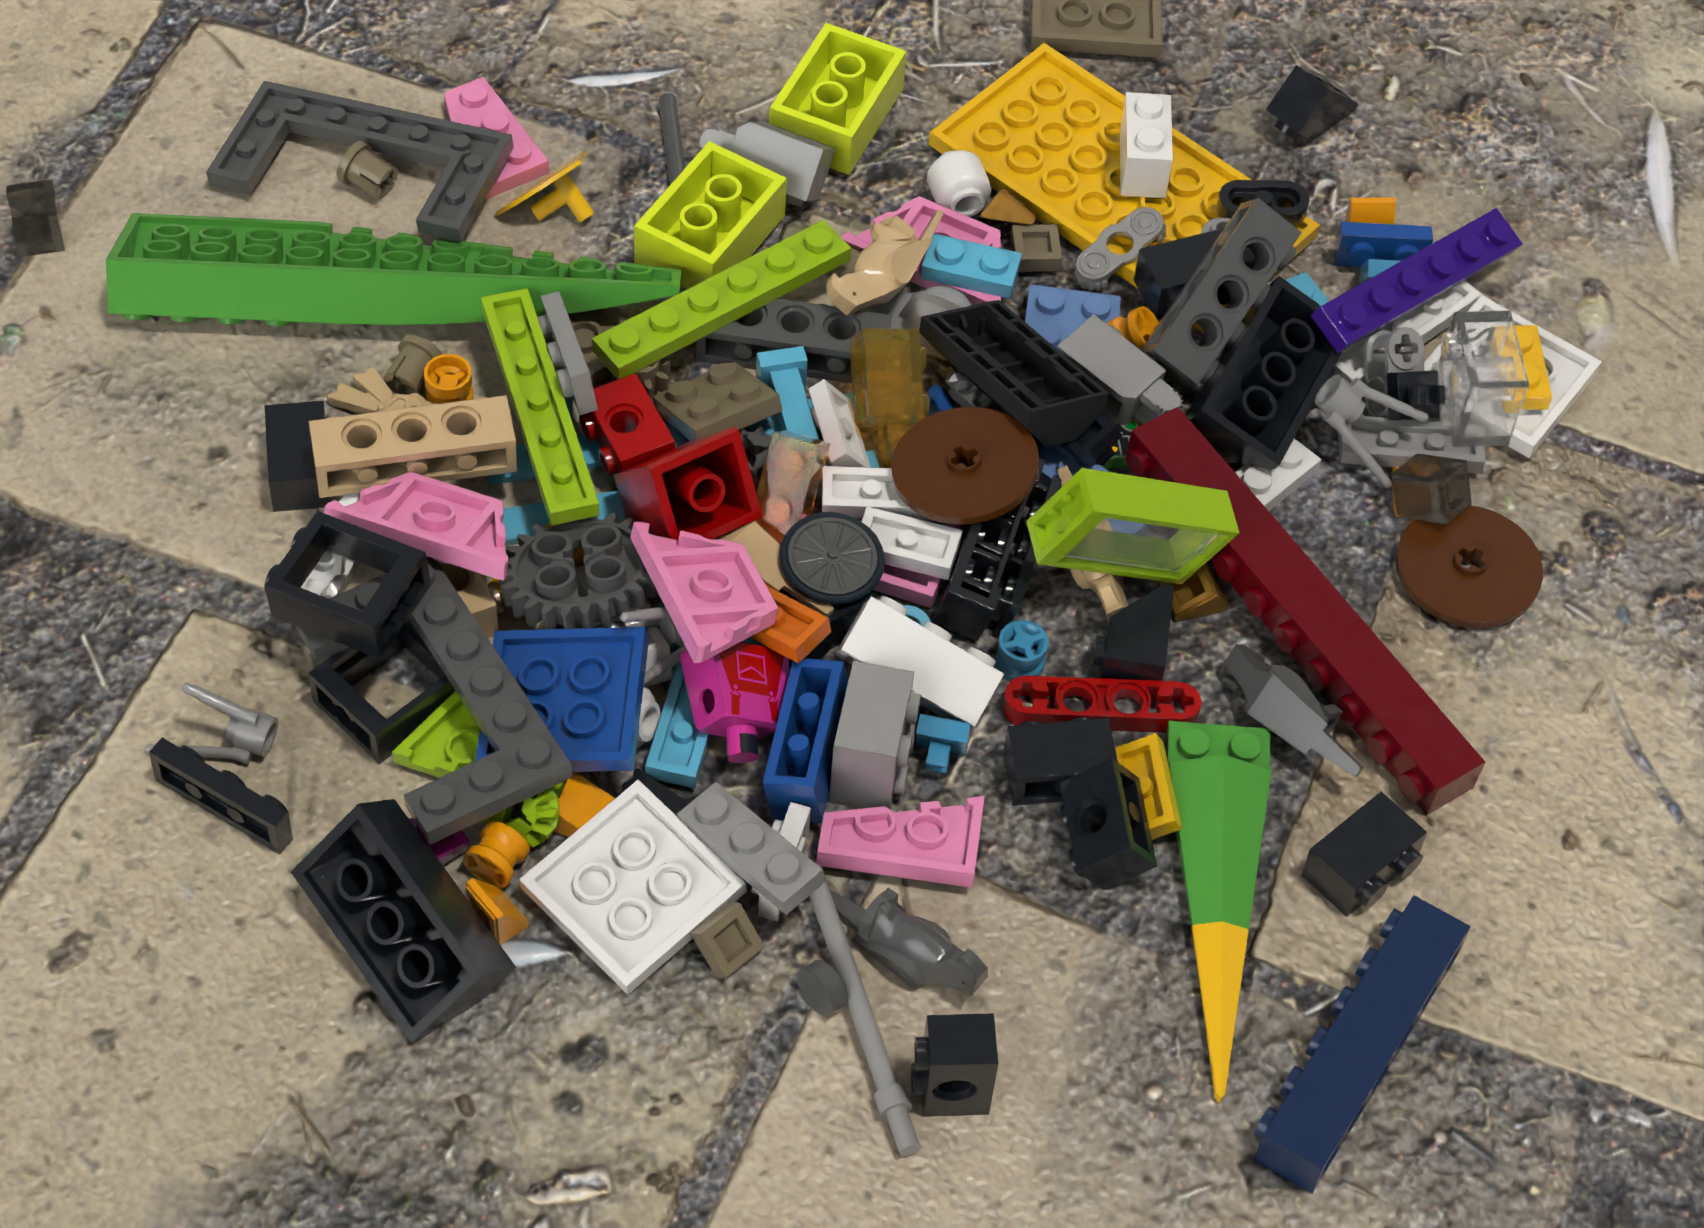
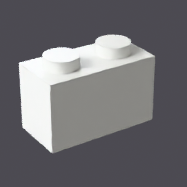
M1126 92L1120 125L1121 196L1166 198L1173 162L1171 95Z

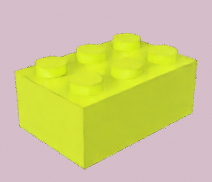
M825 23L770 106L769 124L836 148L830 168L850 175L903 90L907 51Z
M709 141L634 225V263L681 270L680 286L689 289L751 257L785 216L787 178Z

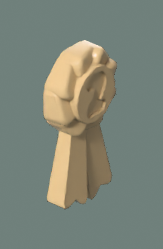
M373 367L368 368L365 373L353 374L356 389L344 383H339L337 391L327 395L330 405L360 414L432 404L418 393H411L410 395L393 394Z

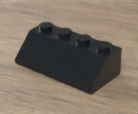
M1280 276L1269 284L1271 286L1270 290L1262 302L1255 308L1251 307L1242 319V322L1245 324L1243 331L1231 345L1225 348L1218 360L1219 365L1216 371L1206 381L1186 415L1228 463L1276 469L1313 406L1319 389L1328 379L1342 353L1336 352L1311 317L1321 305Z
M395 799L357 804L291 871V874L411 1043L421 1040L481 1002L517 968Z

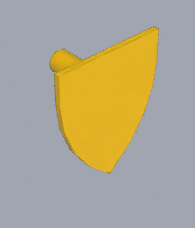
M584 150L497 210L495 212L497 216L518 205L551 183L554 184L556 189L530 205L532 212L539 221L565 204L568 205L579 223L593 215L594 211L568 174L569 171L584 161L588 152Z

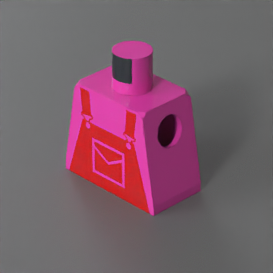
M739 642L702 663H694L687 649L681 652L680 660L695 727L700 733L726 737L728 761L732 763H749L759 758L757 741L776 730L788 682L789 658L768 647Z

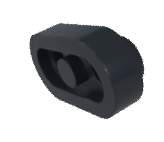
M1233 180L1221 187L1216 209L1221 218H1231L1241 203L1259 198L1295 226L1305 219L1310 198L1308 192L1301 185L1292 181Z

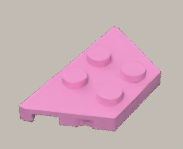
M920 196L902 204L901 208L897 211L886 212L874 218L872 225L874 223L880 224L884 219L897 215L916 230L914 234L918 239L933 214L940 209L944 214L934 234L997 248L1001 247L999 229ZM871 228L855 236L851 231L841 236L852 249L862 252L873 243L870 233ZM926 253L910 282L926 289L933 286L955 288L966 296L971 305L994 300L1001 301L999 296L920 279Z
M408 472L392 478L386 484H376L360 490V501L343 506L334 500L325 505L324 514L426 552L427 557L433 558L439 563L452 564L502 581L507 576L508 555L505 554L506 533L505 525L503 524L502 500L414 472Z
M633 522L630 539L694 663H702L775 624L778 606L743 544L722 539L711 540L699 534L680 531L679 539L674 540L649 534L650 524Z

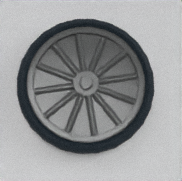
M822 512L806 516L793 524L786 532L780 544L779 559L786 580L803 596L819 603L836 605L857 601L875 588L884 572V552L878 537L863 522L846 514Z

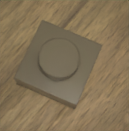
M1057 224L1012 225L1010 236L1012 251L1022 253L1019 272L1061 270L1062 253Z
M729 901L690 932L714 975L722 978H727L765 947L742 905L738 902Z

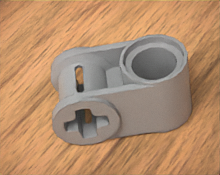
M1401 327L1394 329L1392 332L1378 330L1366 337L1362 353L1365 368V384L1368 387L1388 395L1387 373L1424 371L1423 339L1413 328ZM1401 347H1411L1412 349L1411 351L1402 352ZM1385 348V352L1375 353V349ZM1364 397L1366 409L1371 417L1388 418V407Z

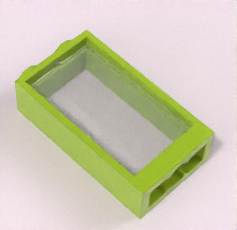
M1081 468L1026 521L1036 562L1039 565L1183 584L1239 534L1228 491L1087 468Z

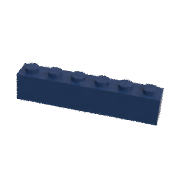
M1413 895L1403 912L1396 908L1393 909L1379 935L1386 939L1378 951L1371 946L1369 947L1355 975L1361 977L1359 983L1354 990L1345 986L1334 1003L1330 1014L1337 1018L1330 1029H1327L1320 1025L1312 1037L1305 1054L1311 1057L1304 1070L1295 1065L1285 1080L1280 1095L1286 1099L1278 1111L1268 1107L1258 1123L1254 1136L1261 1141L1254 1158L1255 1161L1313 1194L1459 955L1471 927L1470 925Z

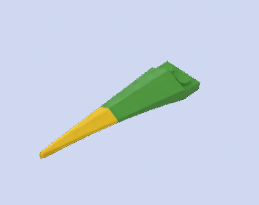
M1168 721L1166 728V756L1182 829L1175 832L1194 942L1214 1097L1220 1103L1226 1092L1272 772L1270 769V729Z

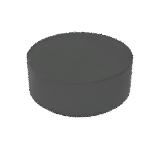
M815 960L798 972L797 980L800 991L806 1002L815 1012L824 1017H829L846 1005L848 997L846 986L839 973L830 964L822 960Z

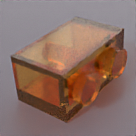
M786 430L772 433L756 492L763 517L754 520L768 534L784 538L786 532L794 523L812 514L823 474V466H825L831 443Z

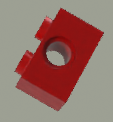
M636 373L594 388L598 410L579 415L581 428L586 439L589 442L596 440L600 447L598 449L599 459L608 476L622 472L675 448V440Z

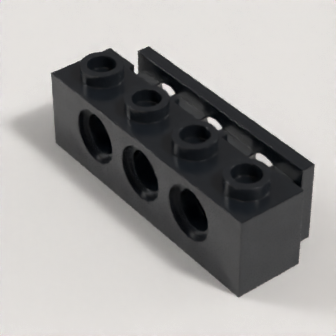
M1039 458V473L1036 483L1028 496L1018 506L997 518L980 523L966 524L950 578L946 581L932 623L979 641L990 619L997 621L994 635L998 637L1001 630L1013 621L1021 606L1036 561L1026 519H1029L1059 490L1062 482L1061 479L1053 476L1048 487L1038 483L1045 460ZM1025 506L1029 508L1028 513L1023 512ZM1012 543L1017 544L1016 550L1011 549ZM1000 580L1004 581L1003 588L998 587Z

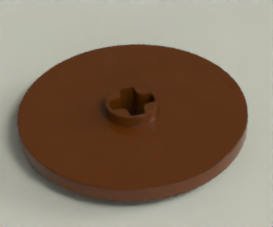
M981 407L948 409L924 418L903 435L893 453L891 464L892 478L900 498L916 513L928 519L947 524L980 523L1004 515L1018 506L1028 496L1038 478V448L1030 432L1019 421L1007 414Z
M1448 505L1423 513L1407 526L1401 536L1396 552L1397 574L1410 598L1432 616L1463 627L1489 628L1515 620L1532 606L1543 580L1541 556L1528 534L1507 517L1477 506ZM1470 563H1473V564L1476 565V566H1470L1468 569L1462 566V565L1467 566V565H1469Z

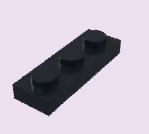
M162 737L149 751L154 777L157 782L278 854H281L293 840L289 812L284 804L275 797L267 794L264 796L257 794L247 788L236 774L228 770L218 771L205 763L203 758L188 746L182 745L178 747Z

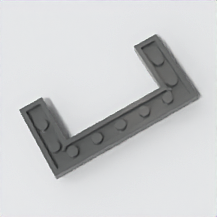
M263 81L206 171L211 186L251 194L289 133L351 146L357 141H363L370 145L372 151L446 167L417 216L416 223L419 233L461 242L512 152L514 145L512 134Z
M427 557L431 584L405 622L409 620L412 622L495 751L404 794L407 810L428 844L431 845L573 777L570 761L438 562L433 558ZM388 573L329 599L363 611ZM295 626L316 662L349 648L346 645Z

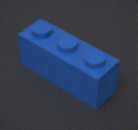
M804 658L799 664L794 661L792 662L762 782L771 819L784 820L790 802L811 808L810 822L822 823L830 792L833 747L848 685L844 661Z

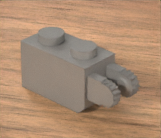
M764 121L757 123L747 122L738 127L737 131L733 129L728 130V128L710 127V129H706L699 136L700 147L702 148L711 141L786 177V203L796 206H802L803 201L819 200L836 148Z
M1094 314L1057 346V350L1109 393L1106 409L1102 414L1114 424L1128 425L1134 418L1145 424L1176 407L1182 408V396H1179L1178 392H1174V389L1163 381L1166 370L1158 364L1156 359L1147 353H1143L1125 339L1119 330L1111 325H1107Z

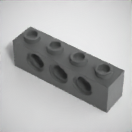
M1259 198L1241 203L1141 348V351L1154 357L1158 364L1166 370L1165 375L1180 387L1198 385L1199 383L1204 384L1216 371L1219 365L1216 357L1223 347L1231 345L1243 331L1245 324L1242 322V319L1251 307H1257L1267 295L1271 287L1267 283L1274 272L1282 270L1295 255L1296 248L1293 245L1302 232ZM1246 247L1255 256V265L1252 270L1243 261V252ZM1220 284L1229 292L1230 300L1226 308L1217 299V290ZM1194 322L1198 323L1204 332V339L1200 346L1191 337V327Z
M777 298L697 340L696 361L713 364L735 361L743 368L756 370L757 353L803 346L808 360L807 377L882 388L890 342L892 315L860 310L846 316L834 306Z

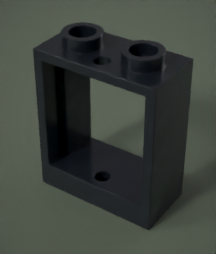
M317 511L306 528L302 527L297 531L292 540L291 549L281 563L274 565L270 569L265 579L264 590L272 617L380 659L431 584L426 552ZM327 550L388 573L363 611L301 588Z
M410 620L403 624L380 659L349 647L335 653L308 673L313 702L379 764L390 757L392 751L455 692L454 687ZM404 648H407L440 680L386 719L352 686Z

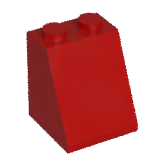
M736 427L698 437L614 475L626 518H633L634 522L650 524L648 532L651 535L678 540L680 531H685L713 540L763 517L740 431Z

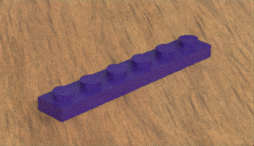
M1495 208L1320 306L1311 317L1336 352L1340 353L1514 253L1523 243L1499 210Z

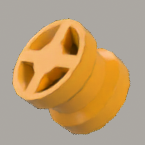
M1141 306L1131 310L1127 318L1115 317L1106 324L1115 327L1125 339L1141 350L1159 322L1148 308Z
M496 821L487 822L480 832L481 841L478 845L471 846L463 856V863L479 880L498 888H504L514 877L513 867L515 864L522 863L529 855L530 846L526 839L512 827Z

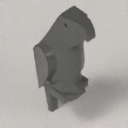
M1236 644L1225 660L1224 665L1242 687L1246 699L1244 706L1246 713L1303 754L1307 755L1310 749H1313L1346 772L1357 777L1364 767L1330 735L1343 711L1335 704L1325 706L1318 702L1302 678L1290 668L1283 665L1271 667L1264 661L1265 658L1245 645Z
M889 887L879 894L866 910L830 890L839 917L857 932L852 940L910 987H919L922 984H941L973 995L987 979L988 967L985 966L974 952L969 948L963 951L954 945L946 930L935 922L908 914L898 903L899 894Z

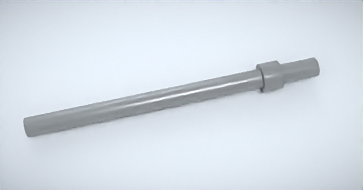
M826 881L809 896L834 968L841 976L847 989V1005L877 1088L874 1099L882 1119L888 1120L899 1154L901 1156L912 1155L921 1148L909 1115L912 1104L905 1085L899 1084Z

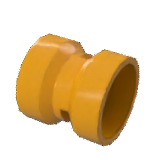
M441 354L427 362L424 368L427 401H430L432 404L474 400L473 388L471 386L472 369L466 359L455 354Z

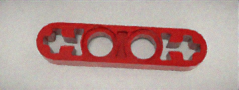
M1019 676L1011 680L1006 686L1002 708L1006 718L1015 725L1028 721L1040 723L1065 722L1079 717L1090 719L1109 718L1111 731L1166 733L1168 721L1197 723L1202 700L1200 694L1193 686L1178 681ZM1072 695L1082 696L1090 703V707L1085 711H1072L1065 706L1063 700ZM1020 696L1030 697L1032 707L1023 706ZM1048 696L1055 697L1053 709L1048 708ZM1128 697L1137 701L1141 709L1135 713L1127 714L1119 711L1113 702L1118 698ZM1151 700L1156 701L1154 706L1156 713L1149 712ZM1171 702H1179L1184 712H1175Z

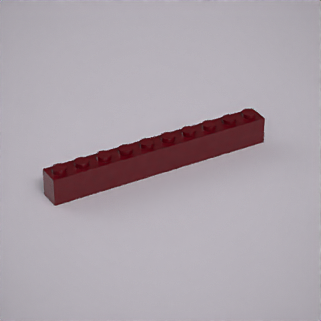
M1176 407L1133 429L1125 460L1134 476L1228 491L1239 534L1210 559L1214 564L1217 574L1222 580L1229 582L1241 595L1248 611L1263 621L1273 633L1280 649L1285 653H1290L1304 670L1309 683L1315 689L1321 690L1332 704H1335L1343 711L1340 715V720L1357 732L1367 744L1368 751L1373 759L1380 764H1384L1398 781L1400 789L1406 798L1416 802L1423 812L1429 815L1473 789L1485 765V760L1182 410Z

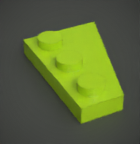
M456 691L392 751L394 763L440 778L475 761L480 728ZM567 780L552 786L557 798H559ZM523 801L517 803L522 806L524 805Z

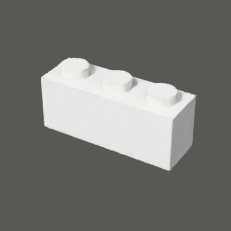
M871 596L861 607L835 656L852 665L853 661L914 671L912 692L921 694L920 705L941 718L970 723V729L974 728L1004 673L994 668L996 661L978 649L969 647L966 652L949 642L952 638L951 634L931 622H925L921 626L906 617L908 610L895 600L886 596H881L877 600Z

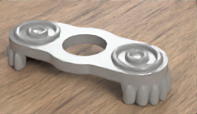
M1149 207L1138 208L1118 224L1105 228L1099 235L1098 240L1078 256L1074 271L1077 284L1081 285L1082 289H1088V291H1093L1094 289L1099 291L1101 287L1107 288L1108 277L1123 265H1129L1136 261L1140 248L1147 247L1155 239L1158 243H1163V238L1166 237V224L1160 212ZM1124 235L1133 241V248L1129 252L1119 255L1109 251L1107 243L1114 236Z

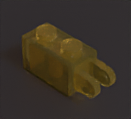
M864 328L850 339L855 424L864 434H875L878 462L885 468H891L893 453L900 439L912 426L928 417L929 396L926 391H923L922 373L925 370L927 359L926 349L923 344H920L919 329Z

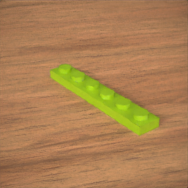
M823 219L593 337L592 351L617 379L632 375L847 263L851 258V247Z
M528 288L481 297L482 312L550 525L553 526L600 516L599 501Z

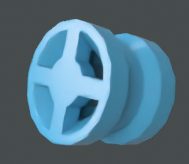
M1026 620L1013 621L1001 630L995 664L997 670L1004 673L1003 678L1011 681L1019 676H1041L1044 671L1045 656L1049 645L1047 633L1041 626ZM1018 651L1021 656L1025 657L1017 656L1014 654V652Z

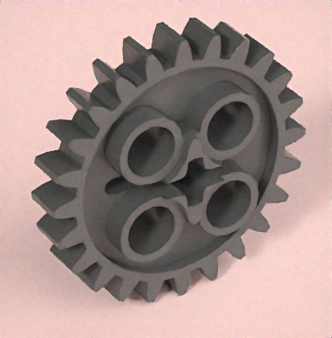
M612 512L604 520H600L598 516L553 525L548 528L538 524L532 525L533 536L519 534L517 536L519 546L506 547L508 555L507 576L504 581L499 580L505 606H512L515 618L525 615L527 625L530 627L543 620L544 630L554 629L558 624L563 625L564 629H574L575 625H582L583 628H593V623L599 621L605 627L611 628V617L616 615L620 617L623 612H629L630 607L645 609V597H656L657 591L630 539L634 522L633 518L625 519L618 524L616 513ZM582 547L588 585V595L585 597L579 595L574 559V548Z

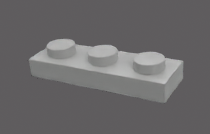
M560 292L542 295L541 300L545 315L537 316L557 373L564 399L573 397L579 415L597 411L598 407L590 372Z
M1359 416L1357 420L1350 424L1345 422L1379 466L1482 474L1486 463L1483 425L1437 421L1421 422L1419 420L1397 421L1370 416ZM1338 432L1339 463L1365 465Z
M717 782L713 783L677 813L678 818L718 857L785 915L790 913L826 882L823 869Z

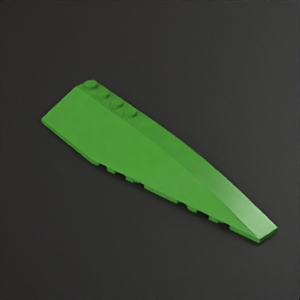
M144 213L131 214L106 258L109 314H122L124 318L129 320H143L151 317V315L170 316V319L176 322H192L198 318H217L218 322L223 324H240L246 320H264L267 325L276 327L288 326L293 322L368 325L486 322L482 312L481 297L528 288L537 316L545 315L541 296L557 291L560 292L566 311L570 314L675 296L680 293L681 270L621 262L613 270L606 269V264L598 261L596 258L581 256L578 260L567 264L555 260L554 253L535 250L531 258L513 256V247L468 241L458 242L445 238L435 239L432 245H424L423 240L416 237L415 234L398 232L395 236L388 237L387 239H379L373 236L372 229L353 227L351 233L341 234L333 232L332 223L316 221Z

